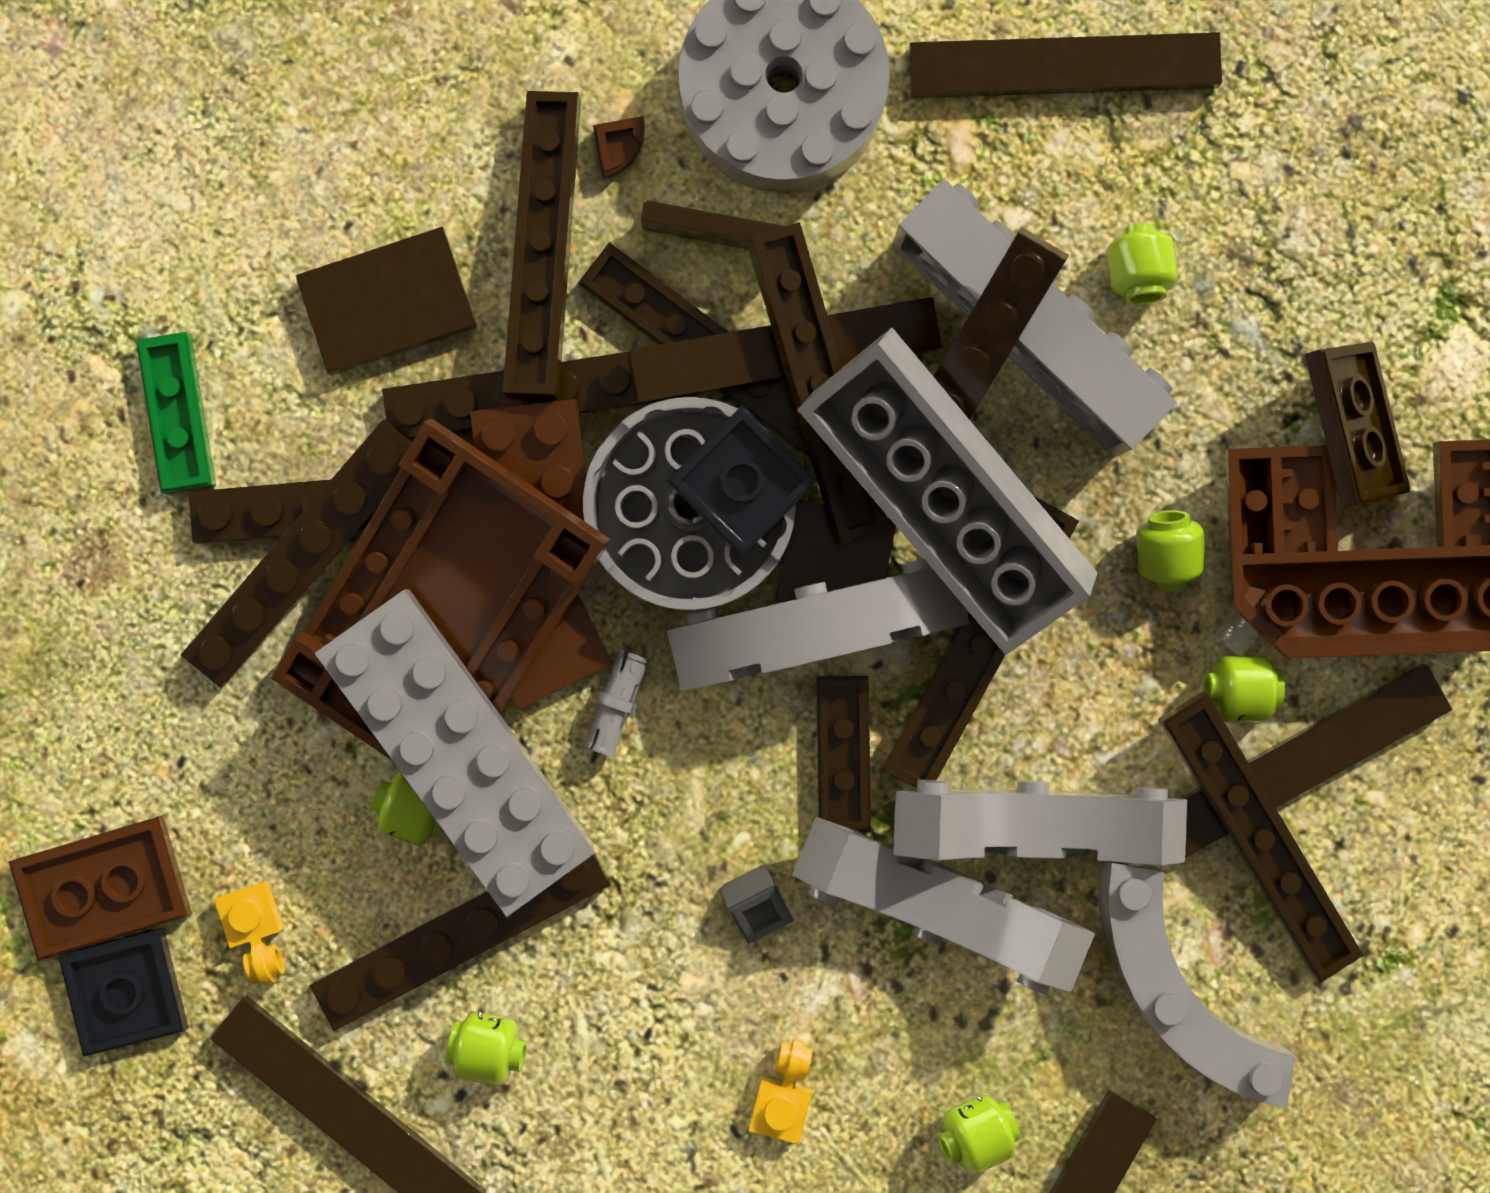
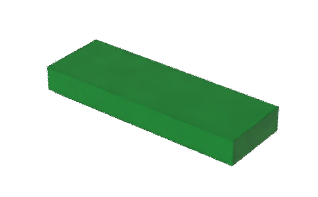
M181 332L136 340L160 492L162 494H171L216 486L192 334Z

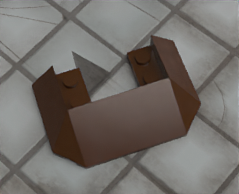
M1490 439L1438 441L1433 443L1437 547L1338 551L1335 477L1327 445L1226 449L1232 608L1287 659L1490 651Z

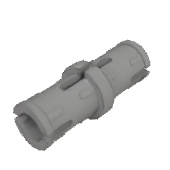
M619 648L604 692L600 690L598 692L596 701L600 703L591 729L584 741V747L607 756H615V751L629 714L634 715L637 704L634 703L650 659Z

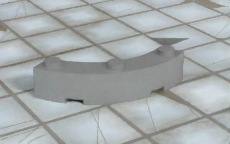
M925 559L901 564L904 574L830 592H827L825 582L794 589L796 600L720 618L717 616L716 608L685 615L687 626L667 630L680 689L681 691H686L970 624L967 611Z
M917 780V790L896 791L893 855L938 861L984 858L985 853H998L1017 858L1061 859L1066 858V855H1090V850H1098L1097 861L1157 866L1185 863L1187 799L1168 798V788L1138 786L1136 787L1135 795L1049 791V782L1019 780L1017 781V790L949 789V782Z
M819 817L815 818L792 876L811 885L808 892L810 896L834 906L838 905L841 898L913 925V935L936 945H941L943 938L1020 973L1017 982L1036 992L1047 994L1049 987L1072 992L1094 938V932L1043 908H1035L1012 899V894L929 859L893 855L894 845L892 848L861 832Z
M1100 861L1098 881L1099 912L1109 948L1108 953L1120 983L1136 1010L1161 1039L1182 1059L1207 1078L1253 1100L1287 1108L1295 1055L1280 1043L1260 1039L1241 1032L1215 1017L1193 993L1181 974L1170 948L1163 917L1162 890L1164 871L1154 865Z

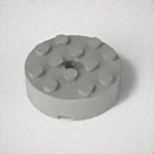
M709 0L697 14L688 29L679 60V90L682 112L686 126L696 146L705 158L724 175L740 184L758 190L805 191L828 183L843 174L863 155L873 140L879 127L888 95L889 61L884 39L873 17L859 0ZM784 75L794 78L798 87L791 92L781 93L772 89L769 83L772 77Z
M698 397L673 398L653 403L624 419L598 448L588 469L583 493L584 522L610 538L599 561L619 584L641 599L656 605L679 610H703L728 604L756 588L775 568L786 549L794 525L796 504L743 557L701 516L688 520L680 517L675 511V501L680 494L666 480L738 410L733 406L712 399Z

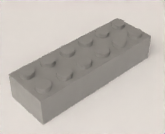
M943 179L899 224L891 245L968 318L1014 240L1015 235L1000 221L995 220L991 224L977 210L980 204L967 188L959 183L953 187L948 181ZM1055 278L1008 357L1105 451L1115 458L1132 450L1177 402L1169 395L1172 391L1170 384L1151 368H1148L1145 372L1130 357L1134 353L1130 345L1115 332L1110 331L1106 334L1092 321L1095 317L1093 310L1074 294L1068 298L1054 284L1057 279Z
M890 328L814 390L798 408V411L1005 655L1090 597L1098 574L1097 571L893 328Z
M409 589L401 591L314 653L506 917L595 853L593 842Z

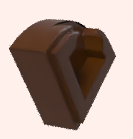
M644 116L593 125L601 173L604 180L622 173L635 161L643 146L645 121Z

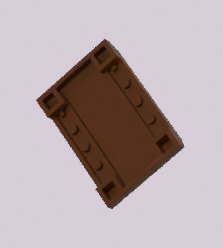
M432 418L423 423L398 465L401 467V470L305 630L295 637L271 677L272 680L390 760H392L314 654L401 591L409 589L500 714L598 563L610 541V538Z

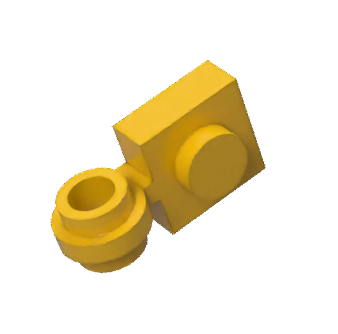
M268 880L214 898L229 947L232 948L247 942L251 944V952L243 955L244 969L249 981L252 984L260 982L264 986L275 983L277 976L285 972L284 961L277 945L268 946L265 936L280 932L284 928Z
M793 1039L791 1044L781 1043L774 1072L783 1074L782 1081L761 1076L748 1131L799 1144L812 1096V1089L793 1085L796 1078L806 1079L813 1050L803 1047V1041Z

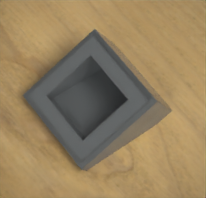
M761 865L721 886L720 890L726 905L748 944L794 921L766 865Z

